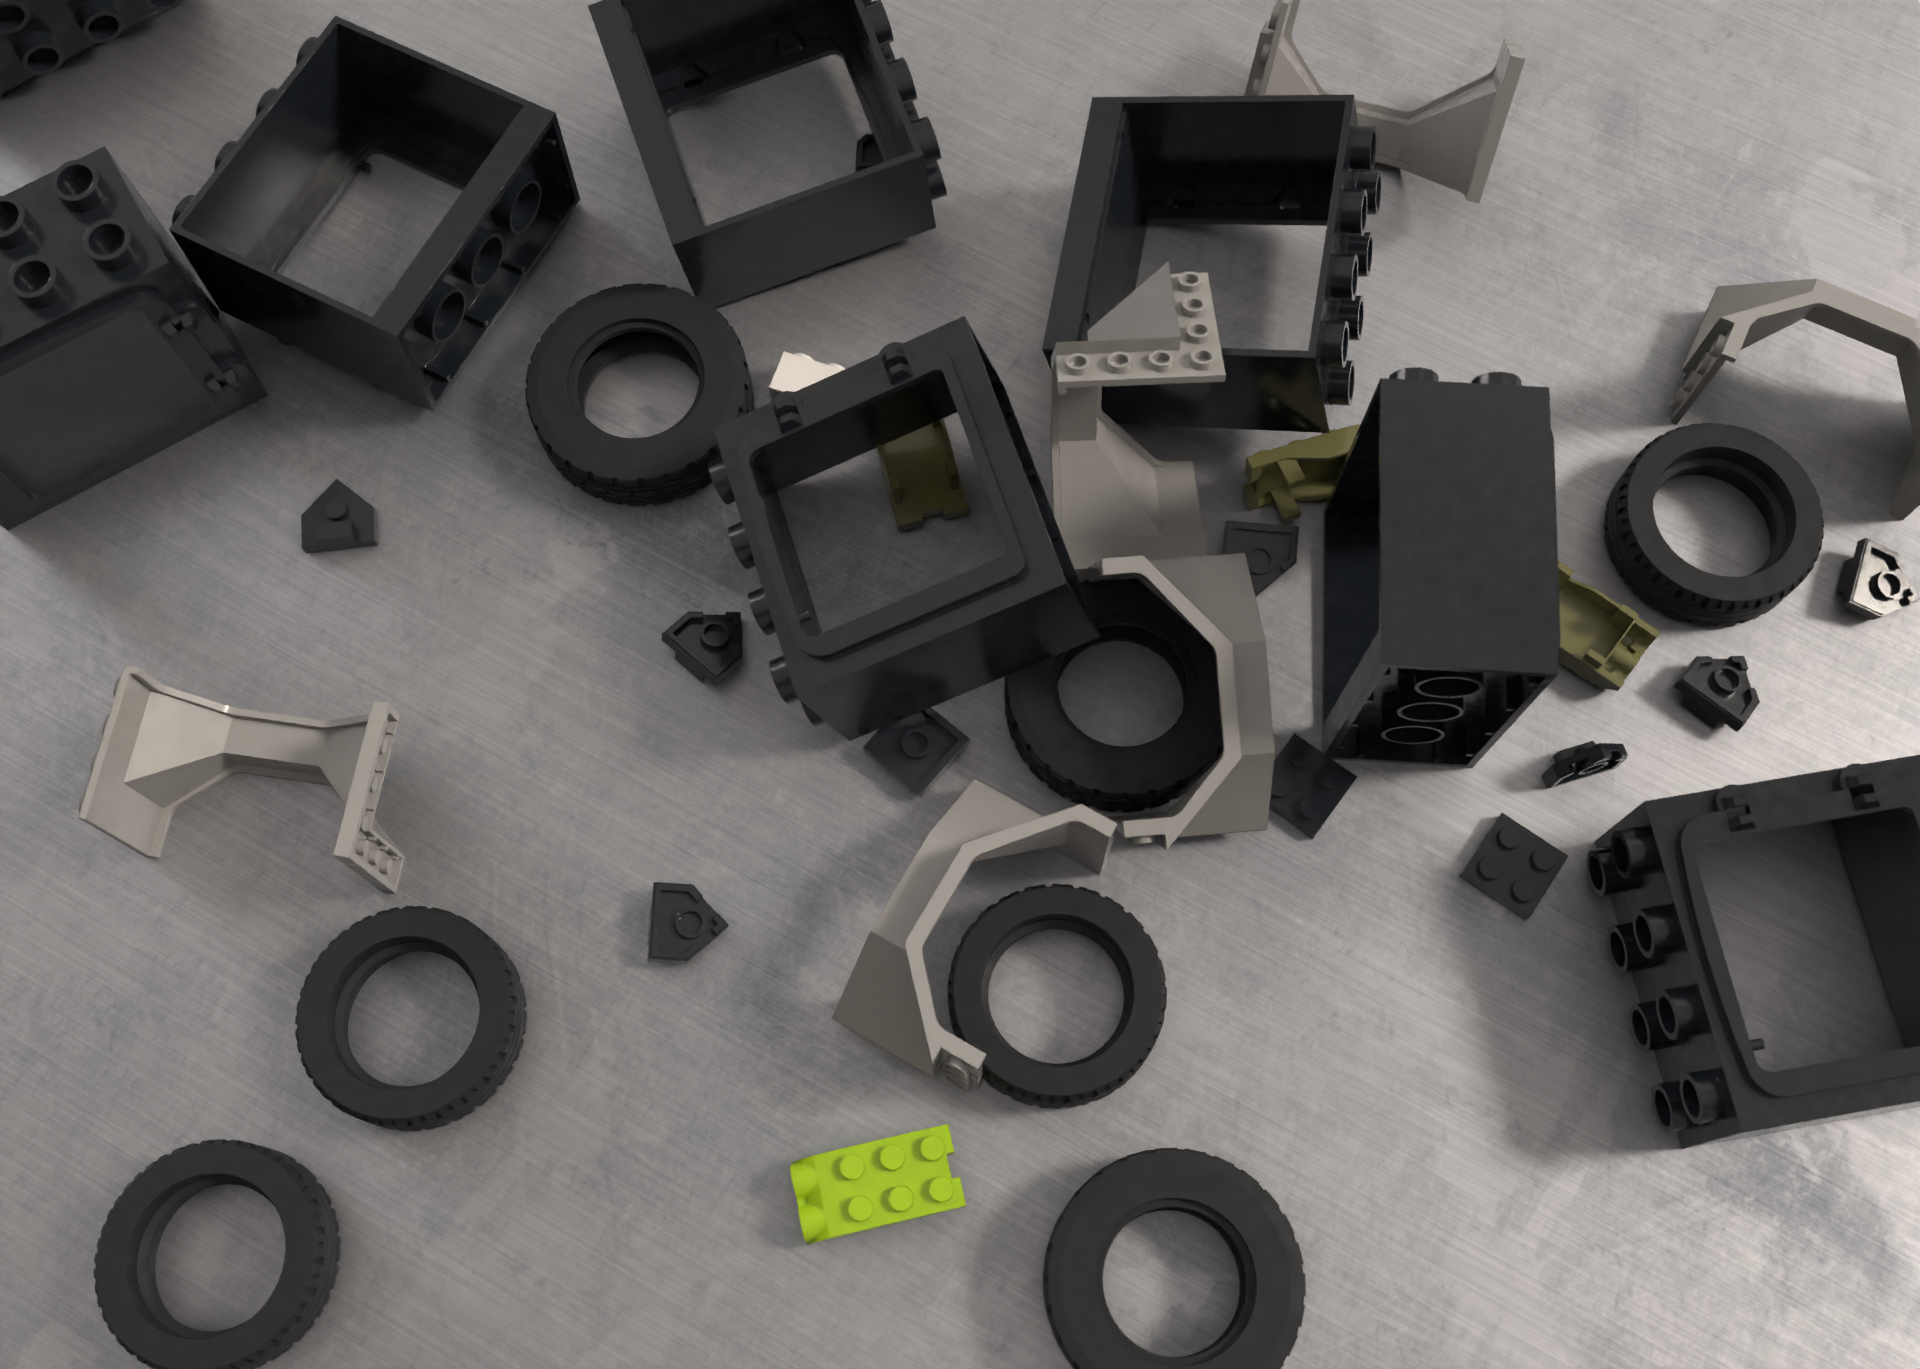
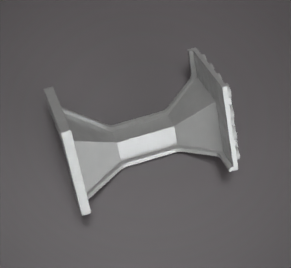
M1278 0L1275 4L1270 21H1266L1260 32L1244 96L1336 95L1322 88L1293 42L1292 30L1300 0ZM1504 38L1496 65L1490 73L1414 110L1404 111L1355 99L1358 126L1376 127L1375 162L1413 173L1463 193L1467 201L1480 203L1525 62V57L1518 41Z
M1168 261L1087 331V341L1056 342L1051 356L1053 514L1078 579H1089L1088 567L1104 558L1143 555L1149 561L1207 556L1193 461L1163 462L1155 459L1103 412L1101 401L1102 387L1225 382L1226 373L1208 272L1196 273L1189 271L1171 274Z
M1820 279L1717 286L1681 370L1684 372L1683 378L1686 379L1683 388L1680 387L1672 400L1670 407L1675 408V412L1670 422L1676 425L1679 423L1726 360L1734 363L1740 350L1802 319L1894 355L1897 358L1915 442L1914 450L1889 515L1904 520L1920 506L1919 321L1916 318Z
M1245 553L1149 561L1141 555L1104 558L1088 567L1089 582L1137 578L1197 630L1213 647L1216 655L1223 740L1222 756L1168 812L1110 816L1108 819L1118 824L1116 831L1124 838L1127 837V840H1131L1132 844L1156 842L1165 850H1168L1177 837L1267 830L1275 757L1266 639Z
M124 665L122 675L114 685V701L110 714L103 721V737L99 751L93 756L91 761V777L88 787L79 800L80 813L78 818L142 856L160 859L174 812L179 807L233 775L243 773L326 785L331 787L346 805L333 856L381 892L396 894L405 856L374 816L400 714L389 702L373 700L370 714L334 720H320L236 708L166 686L154 679L141 667Z
M974 779L927 835L866 939L832 1019L934 1079L940 1069H942L948 1075L946 1079L957 1087L967 1091L971 1086L978 1090L982 1084V1063L987 1054L947 1032L939 1025L935 1015L923 959V946L972 862L1050 847L1100 875L1108 861L1118 824L1083 804L1043 817Z

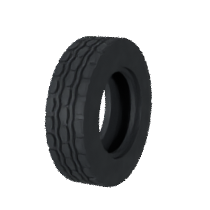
M651 283L624 284L623 286H614L598 291L599 293L591 294L577 301L575 305L570 306L556 318V321L551 323L540 337V343L536 344L531 355V364L528 365L525 380L528 386L525 388L528 413L537 436L551 462L558 471H562V476L575 487L580 486L581 491L595 498L601 497L603 501L620 505L625 503L628 506H647V504L669 503L674 499H682L696 493V490L699 488L703 489L712 482L708 464L722 458L713 428L754 410L753 386L745 353L733 327L728 326L727 319L717 309H712L711 304L696 295L692 296L690 292L675 287L670 288L667 285ZM639 352H658L681 360L695 372L699 378L696 398L691 408L678 423L659 434L644 438L618 437L602 431L585 416V402L591 384L605 367L619 358Z
M1137 578L1089 582V579H1086V581L1080 582L1100 637L1005 676L1004 700L1007 726L1011 739L1016 743L1015 748L1023 762H1027L1030 765L1029 770L1041 782L1045 781L1048 784V788L1063 798L1067 796L1071 798V802L1083 804L1088 808L1090 806L1097 807V810L1116 812L1117 810H1123L1124 813L1143 811L1146 807L1153 809L1169 803L1170 799L1174 798L1176 800L1183 796L1223 753L1215 651L1197 630ZM1127 641L1145 646L1160 655L1175 672L1183 695L1182 714L1166 733L1150 742L1135 746H1114L1099 742L1079 730L1069 719L1062 707L1058 692V682L1070 661L1085 649L1103 642Z
M1156 1148L1155 1150L1141 1151L1118 1159L1096 1172L1074 1193L1057 1219L1046 1248L1043 1269V1293L1047 1317L1055 1340L1072 1368L1281 1369L1286 1356L1290 1355L1298 1338V1328L1302 1325L1305 1310L1303 1303L1304 1296H1306V1276L1303 1273L1302 1265L1304 1262L1299 1242L1296 1243L1293 1236L1295 1232L1286 1215L1282 1214L1279 1209L1280 1205L1266 1189L1263 1190L1259 1182L1243 1169L1239 1170L1237 1167H1234V1164L1217 1156L1207 1155L1206 1152L1186 1148L1185 1150ZM1155 1211L1184 1212L1208 1223L1228 1244L1238 1268L1240 1280L1239 1300L1229 1326L1210 1346L1187 1356H1160L1136 1345L1115 1323L1104 1296V1263L1112 1242L1130 1221Z

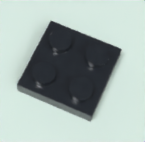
M928 708L880 728L864 745L863 750L921 798L970 743V738L933 708Z
M1294 733L1274 760L1269 809L1313 839L1354 783L1357 776Z
M1501 813L1459 877L1526 921L1532 915L1569 856L1504 813Z

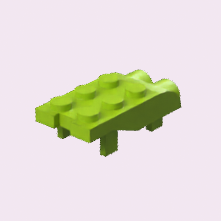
M944 1124L828 1151L792 1162L790 1171L805 1243L812 1245L966 1207L960 1177H951L947 1155L955 1154L949 1125Z

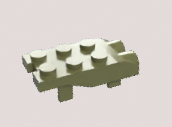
M944 418L882 446L880 444L877 445L876 452L899 531L922 526L923 518L943 514L944 520L969 514Z
M1360 424L1337 430L1331 429L1330 433H1322L1321 435L1304 440H1294L1287 445L1271 450H1261L1246 457L1245 474L1248 478V484L1244 485L1243 503L1247 511L1275 504L1283 522L1301 517V512L1295 501L1322 502L1328 500Z
M1558 561L1561 637L1558 662L1592 684L1604 689L1618 691L1646 649L1658 637L1660 631L1637 617L1639 614L1625 604L1619 605L1599 590L1570 578L1574 570Z

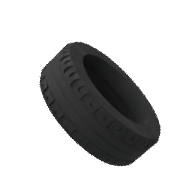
M1723 423L1690 424L1689 426L1678 427L1648 443L1637 454L1615 484L1616 486L1612 489L1604 516L1607 549L1617 572L1623 578L1626 585L1646 604H1649L1664 615L1689 624H1699L1708 627L1710 625L1723 627L1725 625H1736L1737 623L1742 624L1749 620H1754L1773 609L1811 572L1814 563L1819 557L1822 539L1824 538V519L1822 517L1821 502L1813 483L1801 465L1786 450L1765 436L1745 428ZM1683 475L1713 477L1736 487L1756 505L1766 522L1770 537V554L1768 559L1754 573L1739 577L1715 575L1690 565L1669 547L1657 527L1654 517L1653 499L1658 489L1668 479Z
M1041 884L1024 888L1022 892L1017 890L1002 897L997 904H991L977 917V920L968 927L961 938L960 945L956 948L948 978L949 1016L954 1035L987 1054L982 1063V1079H985L991 1087L1003 1095H1008L1013 1100L1027 1105H1038L1041 1108L1060 1109L1061 1107L1072 1108L1086 1105L1089 1102L1097 1101L1110 1095L1114 1090L1129 1081L1139 1070L1160 1034L1167 1004V987H1165L1166 977L1162 961L1158 958V950L1150 935L1143 931V925L1138 922L1134 915L1130 912L1126 913L1122 905L1116 903L1108 896L1101 897L1097 891L1081 886L1074 888L1070 884H1052L1050 887ZM1050 929L1076 932L1097 943L1106 951L1116 965L1124 991L1121 1019L1110 1039L1088 1057L1062 1064L1037 1061L1014 1049L998 1031L993 1021L988 1001L991 975L1003 953L1019 939L1038 931Z
M405 906L403 909L395 907L390 908V910L377 912L373 917L369 915L363 918V920L352 924L348 930L342 931L336 939H333L328 944V948L323 950L318 956V960L311 967L310 974L305 978V984L300 991L301 999L297 1003V1015L295 1016V1024L298 1025L295 1035L298 1043V1052L302 1054V1065L305 1067L308 1077L313 1079V1085L325 1099L332 1102V1105L350 1116L376 1126L399 1131H421L424 1128L430 1130L448 1125L451 1120L458 1121L474 1112L477 1105L482 1106L497 1092V1086L503 1085L506 1081L507 1076L514 1068L512 1066L513 1062L517 1061L524 1042L522 1035L526 1033L527 1012L524 1010L527 1003L524 987L520 983L519 973L513 962L508 958L507 953L498 943L475 924L460 915H455L453 912L435 907L429 909L426 906ZM417 951L432 952L446 956L466 971L476 988L479 998L478 1024L469 1047L450 1070L439 1078L425 1084L395 1086L373 1078L355 1060L349 1045V1017L358 992L377 969L398 956Z
M206 1140L200 1144L192 1143L175 1149L170 1155H163L156 1162L148 1165L143 1173L140 1172L136 1175L134 1180L124 1188L123 1194L118 1196L114 1202L113 1209H110L107 1221L101 1229V1237L98 1238L97 1253L94 1259L96 1264L94 1269L96 1283L94 1287L95 1294L98 1296V1306L102 1308V1317L104 1322L107 1323L111 1334L116 1335V1341L130 1355H136L138 1361L153 1369H255L265 1365L268 1360H275L291 1349L293 1342H299L304 1337V1334L314 1325V1319L323 1312V1308L330 1298L329 1291L334 1288L336 1282L335 1278L339 1270L337 1262L340 1260L341 1238L337 1235L339 1223L336 1218L335 1209L330 1206L332 1201L329 1195H327L322 1184L317 1183V1178L303 1164L297 1163L294 1158L280 1151L245 1141ZM219 1185L248 1187L267 1198L274 1205L281 1218L285 1235V1259L279 1281L268 1301L252 1318L244 1323L220 1331H201L187 1327L176 1321L169 1314L157 1288L155 1263L162 1234L178 1209L188 1199L203 1189Z

